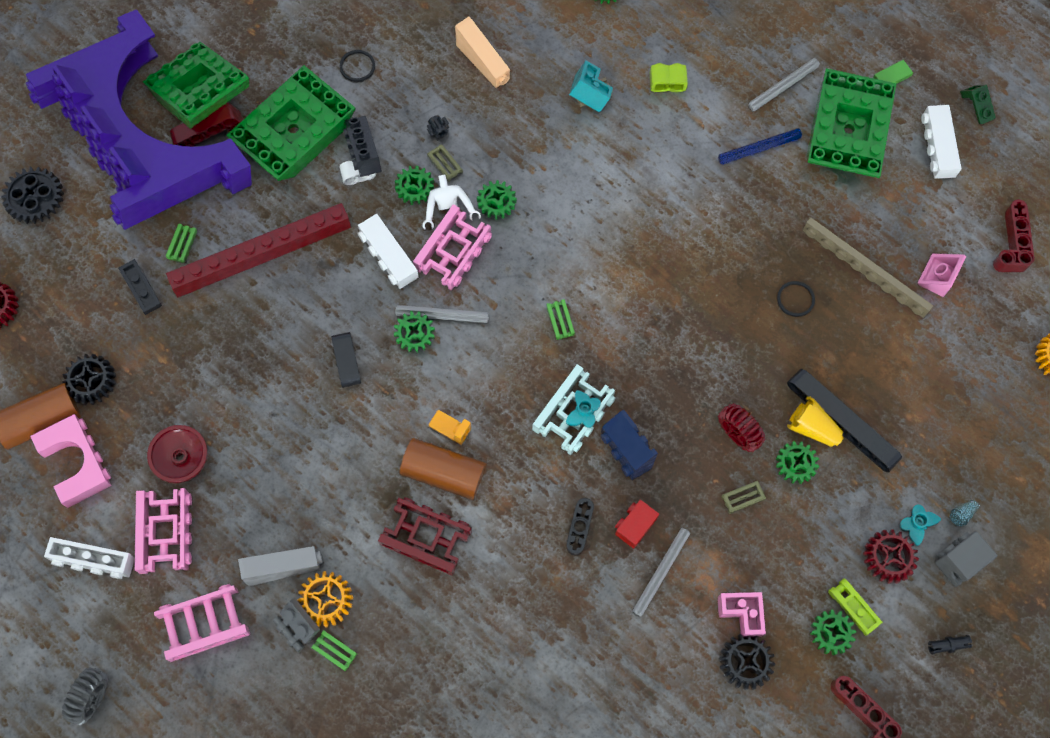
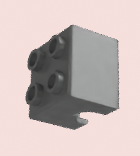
M977 531L971 534L966 532L937 554L939 559L935 561V564L949 581L957 587L963 581L966 582L992 562L997 557V554Z

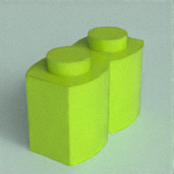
M662 63L651 65L649 72L651 91H686L688 85L686 65L674 63L669 66Z

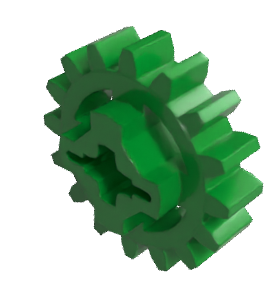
M409 166L408 171L402 169L403 174H397L398 180H395V191L398 193L399 199L403 197L404 203L410 200L411 205H413L414 201H417L419 205L422 199L426 202L430 191L434 189V178H431V173H426L425 168L419 170V166H416L415 169Z
M496 180L495 184L489 181V186L483 184V190L478 191V209H481L482 214L488 213V218L493 215L495 220H497L498 216L504 219L505 213L511 215V210H515V203H517L516 192L512 191L511 185L506 187L505 181L502 184H499L498 180Z
M410 311V316L404 313V319L398 318L399 325H394V329L397 330V332H394V337H399L396 343H402L401 349L408 347V352L415 349L416 353H418L419 348L425 351L426 344L431 346L429 339L435 338L434 334L431 333L435 331V327H430L433 321H427V315L421 317V312L419 311L417 315ZM424 326L427 328V335L422 332ZM402 329L407 333L405 338L402 337ZM417 329L418 334L414 333L412 335L411 330L415 331Z
M793 441L791 447L786 443L784 449L781 448L778 453L780 455H777L775 459L779 461L776 464V468H781L778 473L779 475H786L784 477L785 481L791 478L792 484L796 480H798L799 484H802L804 479L808 482L811 479L810 476H815L816 472L814 470L819 468V465L815 463L819 458L813 456L816 451H810V445L804 447L802 441L799 445H796V442ZM801 458L799 461L800 463L796 465V467L794 468L793 466L795 465L796 460Z
M830 610L829 614L826 611L822 612V617H815L818 623L813 622L811 624L815 630L811 631L810 634L816 637L812 642L819 643L818 650L825 648L824 654L829 653L830 650L832 655H837L838 651L841 654L845 653V648L850 649L852 647L849 642L856 640L851 636L856 633V630H851L854 622L848 623L849 616L847 615L843 618L842 611H839L837 614H835L834 610ZM833 619L830 624H823L825 620ZM832 628L834 629V633L837 634L834 637L832 636V632L829 631ZM837 640L843 641L841 645L834 646Z

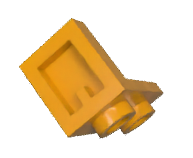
M438 410L430 421L429 427L462 445L471 431V422L464 419L461 423Z

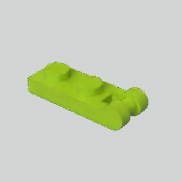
M843 578L839 581L838 586L828 590L829 595L837 601L865 636L883 623L846 579ZM844 591H846L849 595L846 598H844L841 595V593Z

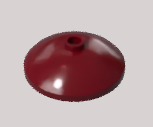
M174 425L161 430L152 439L148 447L147 460L152 472L161 480L169 483H182L194 478L201 472L207 460L208 449L204 438L197 430L185 425ZM180 455H184L182 460H178Z

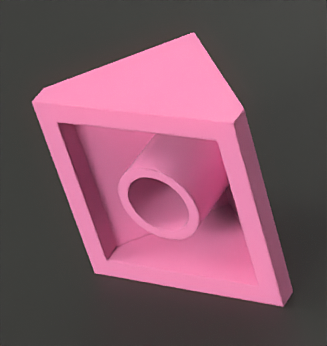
M932 254L918 281L919 286L944 297L952 287L966 256L962 254Z

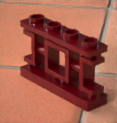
M398 498L394 512L401 514V517L394 531L386 527L384 528L383 534L378 539L379 545L453 576L459 558L452 556L451 553L457 539L465 542L468 541L472 533L469 524L461 520L458 522L453 521L445 513H440V515L432 512L433 509L426 505H422V507L415 505V502L409 498ZM407 510L421 515L418 516L415 525L405 522L409 514ZM421 523L438 530L431 546L414 540ZM443 525L457 530L451 541L441 537L445 530ZM401 529L410 532L407 542L413 545V547L389 536L397 539ZM438 544L446 547L447 551L444 559L451 562L428 554L426 551L434 554Z

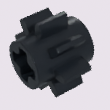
M435 115L428 120L427 131L431 137L435 135L437 138H441L448 133L449 122L446 117L441 118L439 115Z

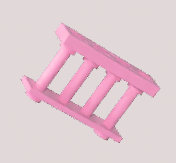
M223 585L219 587L218 591L173 606L171 604L164 605L154 612L155 617L159 619L164 618L171 646L169 647L170 650L164 651L166 660L173 662L250 635L249 628L238 621L232 595L239 592L234 585ZM224 598L231 623L230 629L223 632L219 630L212 601ZM203 604L211 630L210 636L205 638L199 637L192 608ZM183 611L191 637L190 643L185 645L178 641L172 615Z

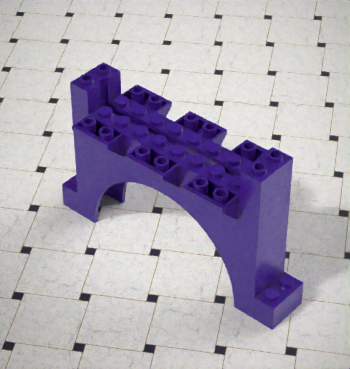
M137 9L117 17L118 34L26 74L28 80L26 86L30 91L29 96L34 104L37 103L43 109L59 101L63 107L61 111L66 119L69 118L71 120L70 124L73 130L78 131L81 136L86 135V141L90 146L88 150L93 158L96 157L98 159L97 163L102 171L105 170L109 176L113 174V179L117 185V193L110 196L112 203L110 208L113 212V220L117 225L120 224L124 230L221 182L226 190H230L232 195L252 185L251 165L231 138L206 146L172 145L145 134L124 113L121 101L126 85L143 65L158 57V54L149 43V39L155 37V34Z

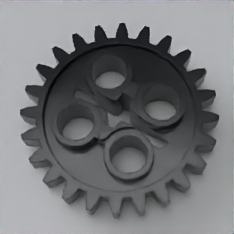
M30 167L29 172H26L23 168L22 174L15 172L16 178L9 177L12 181L11 183L5 182L8 188L2 189L5 194L1 196L4 200L2 204L8 214L19 222L24 220L28 224L31 220L36 224L37 219L43 222V217L45 216L50 219L49 213L56 214L54 208H61L58 202H63L61 197L64 195L62 191L63 186L58 177L53 172L49 173L46 168L42 171L40 167H37L36 171H34Z

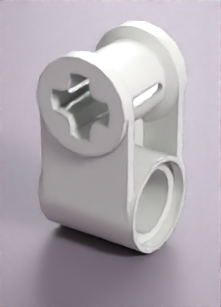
M352 161L343 162L339 167L345 185H354L362 181L371 180L376 176L375 173L360 177L359 171L354 170Z

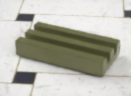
M442 144L427 153V157L442 175H446L448 182L452 178L455 179L458 174L461 175L463 173V169ZM438 151H441L444 154V156L456 169L455 171H453V169L449 166V164L445 161V159L440 155ZM434 154L444 165V167L449 171L450 174H448L446 170L442 167V165L437 161V159L433 156Z
M758 481L721 496L725 501L729 514L766 499ZM756 487L757 489L753 492H750L729 501L728 499L729 497L737 495L751 488ZM757 494L760 495V497H757L755 499L732 507V505L735 503L748 499Z

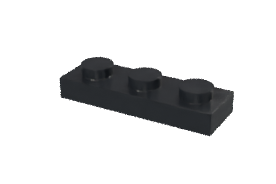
M135 259L118 268L145 315L162 306Z

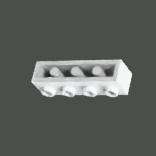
M949 105L928 106L922 114L921 121L925 125L924 137L928 142L927 153L931 158L930 170L934 174V179L956 178L961 170L950 107Z
M377 214L358 225L359 238L363 243L367 242L369 252L373 257L376 256L379 259V266L383 271L386 270L389 273L388 278L393 285L396 284L401 289L419 278L418 270Z
M52 537L49 539L44 555L45 558L52 561L51 565L63 567L64 564L71 565V569L83 571V568L90 569V573L102 575L103 572L110 573V577L122 579L123 576L130 577L135 557L126 552Z

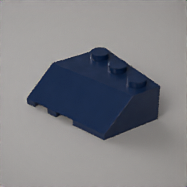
M623 409L602 426V434L600 436L603 442L611 447V454L616 461L619 460L622 464L621 469L624 475L634 480L652 469L658 453L654 448L652 450L649 449L648 440L644 435H638L639 431L636 424Z

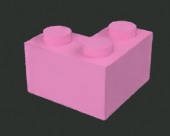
M762 592L721 593L718 596L719 618L739 617L740 632L744 638L749 635L751 637H762L766 634Z

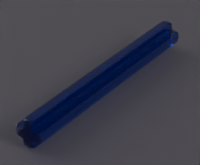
M797 128L719 154L718 160L720 164H725L800 139L802 132Z

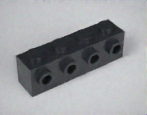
M366 116L345 120L346 128H343L354 170L359 171L360 177L382 172Z

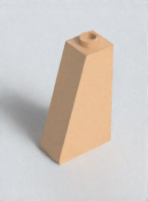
M467 17L455 26L456 46L495 88L506 84L510 79V69L474 21Z

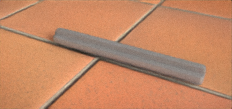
M816 58L811 59L750 101L749 108L752 111H756L817 69L820 64Z
M397 305L395 309L396 316H403L404 313L410 316V311L417 315L419 311L421 312V317L427 315L429 319L487 323L489 320V313L480 311Z
M681 528L635 605L633 612L636 615L642 616L689 537L690 532Z

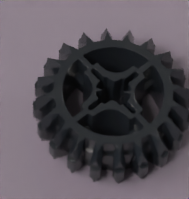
M85 354L84 359L77 356V362L70 361L71 368L65 367L68 373L62 374L63 378L66 379L62 383L67 385L66 388L71 398L76 403L82 402L83 405H87L88 402L94 405L95 400L102 402L103 396L109 398L107 392H114L111 386L116 385L114 367L110 365L111 363L108 360H104L103 356L97 357L96 354H92L91 357ZM92 367L101 368L103 372H94ZM76 386L85 387L87 392L78 391Z
M742 634L738 635V640L735 637H731V643L726 642L724 644L728 650L721 649L720 653L725 655V657L719 658L720 662H725V664L720 666V670H727L723 677L730 675L731 678L728 683L731 684L737 681L736 688H739L742 683L744 690H748L749 684L752 690L756 689V683L762 687L764 685L763 680L766 682L770 680L767 674L772 675L774 673L769 668L775 666V662L769 661V659L774 657V654L767 653L771 647H763L766 642L765 640L758 643V636H754L752 640L750 635L746 636L745 640ZM746 645L754 649L750 653H745L742 650L739 651L736 647ZM758 653L762 658V670L756 662ZM732 654L735 655L734 658L738 661L736 671L731 663ZM752 655L749 661L750 665H747L741 669L745 662L744 659ZM745 670H748L752 673L755 672L758 676L755 678H744L740 675Z

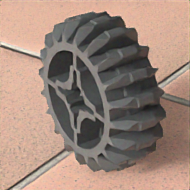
M91 667L86 668L79 674L64 699L65 703L62 706L64 719L72 724L82 725L92 717L106 693L105 690L108 686L107 674Z

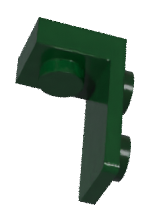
M974 85L960 91L962 98H969L973 101L979 124L987 123L996 118L987 85Z

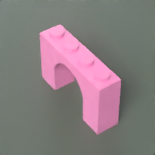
M75 414L30 436L37 452L44 458L66 447L82 449L84 463L81 470L75 476L53 486L61 504L67 508L111 486L109 479H111L110 473L106 468L103 469L101 465L103 459L98 451L95 452L93 448L95 442L92 436L87 435L85 431L88 427L83 418L79 419Z

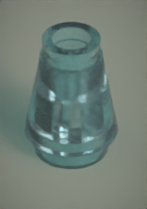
M970 500L952 509L950 514L951 521L957 526L967 525L979 509L978 503Z

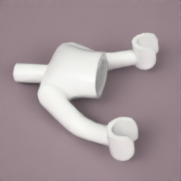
M446 175L438 176L440 187L431 190L429 193L426 220L422 223L423 229L426 230L425 223L427 222L431 223L432 229L434 227L432 217L435 201L439 210L449 209L453 204L458 207V196L466 206L470 220H472L473 213H477L478 219H480V213L474 209L462 188L458 185L448 186Z

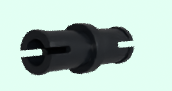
M969 635L955 638L948 636L943 640L929 641L928 645L932 646H928V649L932 655L942 652L954 653L955 650L972 648V644H968L972 643Z

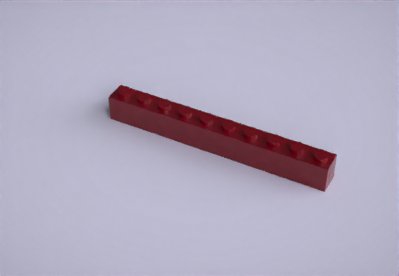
M340 203L170 271L166 275L177 298L347 230L351 228L350 220L343 204Z

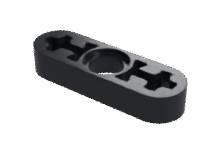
M582 498L576 504L566 544V549L571 555H579L584 550L594 509L593 502L588 498ZM584 503L588 504L587 507L590 510H586L585 517H576V515L581 516L582 508L579 506H583ZM576 522H583L586 529L582 532L576 531L574 528ZM584 536V539L579 537L578 545L581 546V548L572 550L573 546H571L570 543H574L575 537Z

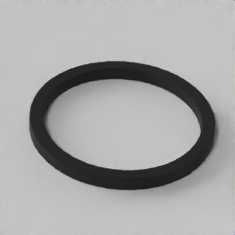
M352 50L342 57L340 71L346 79L353 82H361L372 76L375 71V61L371 54L366 51ZM356 53L368 56L372 61L370 73L362 78H352L346 75L342 66L348 56Z
M791 281L780 288L777 302L784 313L793 317H801L808 314L814 307L815 295L812 289L805 283ZM789 285L803 286L811 294L812 303L810 308L803 313L788 311L780 300L782 290Z

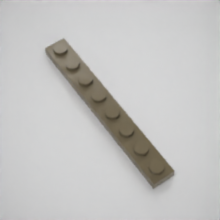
M810 218L806 222L803 231L808 237L817 240L822 247L835 253L839 259L846 261L854 270L864 274L869 281L879 285L884 292L890 293L898 302L911 308L916 315L924 318L931 310L932 304L817 221Z

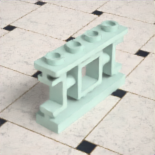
M578 364L535 420L532 428L533 431L538 434L541 433L544 437L547 436L550 430L565 439L561 449L568 451L569 455L574 451L576 453L579 451L583 444L581 441L584 436L588 437L594 427L587 428L584 426L572 444H569L573 436L565 432L569 425L566 424L568 415L564 411L572 400L575 401V393L573 391L568 397L566 396L577 381L581 378L578 386L585 390L584 393L588 394L589 398L593 395L601 401L603 396L606 395L601 402L600 408L593 413L597 422L604 416L605 412L603 410L605 407H610L616 399L613 388L609 389V386L605 385L599 392L586 383L590 374L588 372L585 373ZM559 408L556 416L564 420L561 423V425L558 427L550 421L548 425L544 427L549 421V419L552 417V415L555 413V411ZM581 423V424L578 425V426H572V427H574L575 429H577V430L579 431V429L582 427L583 423Z

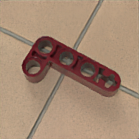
M226 103L191 129L184 123L170 130L173 145L192 147L224 130L230 132L243 121V118L238 109L232 104Z
M1017 199L1005 211L1009 250L1001 251L993 261V266L998 272H1024L1034 262L1035 257L1028 206L1025 201Z
M840 676L832 681L831 691L874 732L869 738H891L886 734L887 726L893 729L894 734L892 738L901 737L902 729L900 725L851 678ZM842 682L845 684L844 690H840V683ZM855 696L860 697L862 700L861 707L855 705ZM871 711H874L878 716L876 722L870 719Z

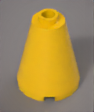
M811 396L807 397L806 400L808 402L806 404L801 403L789 419L792 424H787V427L794 432L830 447L838 446L844 438L842 436L843 431Z

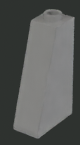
M314 546L238 559L241 579L248 586L320 570L319 564L323 563L321 552H317Z

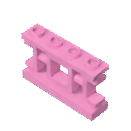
M454 204L413 261V265L418 272L422 271L427 275L429 270L433 268L443 274L442 284L444 286L447 285L451 291L461 283L464 272L470 270L473 259L480 255L481 247L484 243H488L492 237L490 225L487 224L485 226V223L481 222L476 229L465 223L466 213L461 212L460 208ZM455 222L457 227L463 229L459 235L451 231ZM469 233L478 238L473 246L471 241L465 239ZM451 239L464 246L457 258L444 251ZM435 251L436 255L442 257L439 264L430 259ZM449 262L458 267L453 275L452 271L445 268Z
M185 488L180 490L173 489V499L156 500V493L154 491H136L135 571L139 574L155 572V562L173 561V569L175 571L189 569V564L192 562L191 552H189V545L192 543V536L189 532V525L192 524V516L189 513V505H192V496ZM149 505L151 507H160V516H149ZM169 506H180V517L177 514L169 515ZM173 522V538L156 540V523ZM148 544L151 547L160 546V555L148 556ZM168 545H180V556L177 554L168 555Z

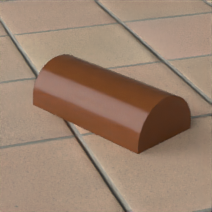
M65 383L59 384L0 410V442L3 447L8 450L31 440L30 436L74 414L81 418L77 405L66 388L67 385Z
M412 438L402 459L400 475L474 501L487 463Z

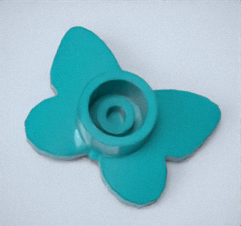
M577 390L575 392L577 406L568 415L566 424L578 426L583 423L585 427L591 428L595 424L593 413L600 408L601 401L598 398L590 399L588 394Z
M917 504L912 509V516L906 517L900 522V529L909 531L910 540L915 542L916 546H919L924 539L927 527L938 524L941 518L932 512H926L922 505Z

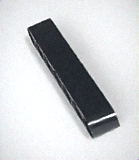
M799 369L787 382L788 387L804 402H808L806 398L809 396L814 398L843 431L842 435L883 471L890 472L902 459V455L897 449L806 370Z

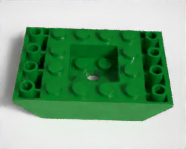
M198 42L193 44L186 52L177 55L176 59L170 63L164 64L156 73L150 74L143 83L164 108L191 129L249 87V77L206 45Z
M303 65L226 136L229 139L231 138L240 149L275 179L281 181L294 178L343 132V128H346L345 120L351 119L356 108ZM293 127L298 128L296 133H290L289 130Z
M826 68L818 95L807 151V162L880 178L897 83ZM844 128L852 129L853 133H846Z

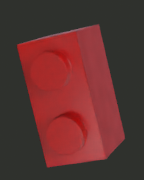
M642 500L637 504L633 503L627 510L629 515L626 519L621 518L615 526L617 528L615 535L633 549L659 517V513Z

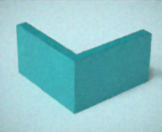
M585 60L575 74L569 95L600 112L611 98L613 88L598 79L601 69Z

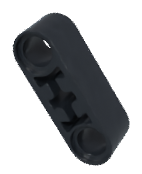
M347 332L331 336L342 388L361 384L351 333Z

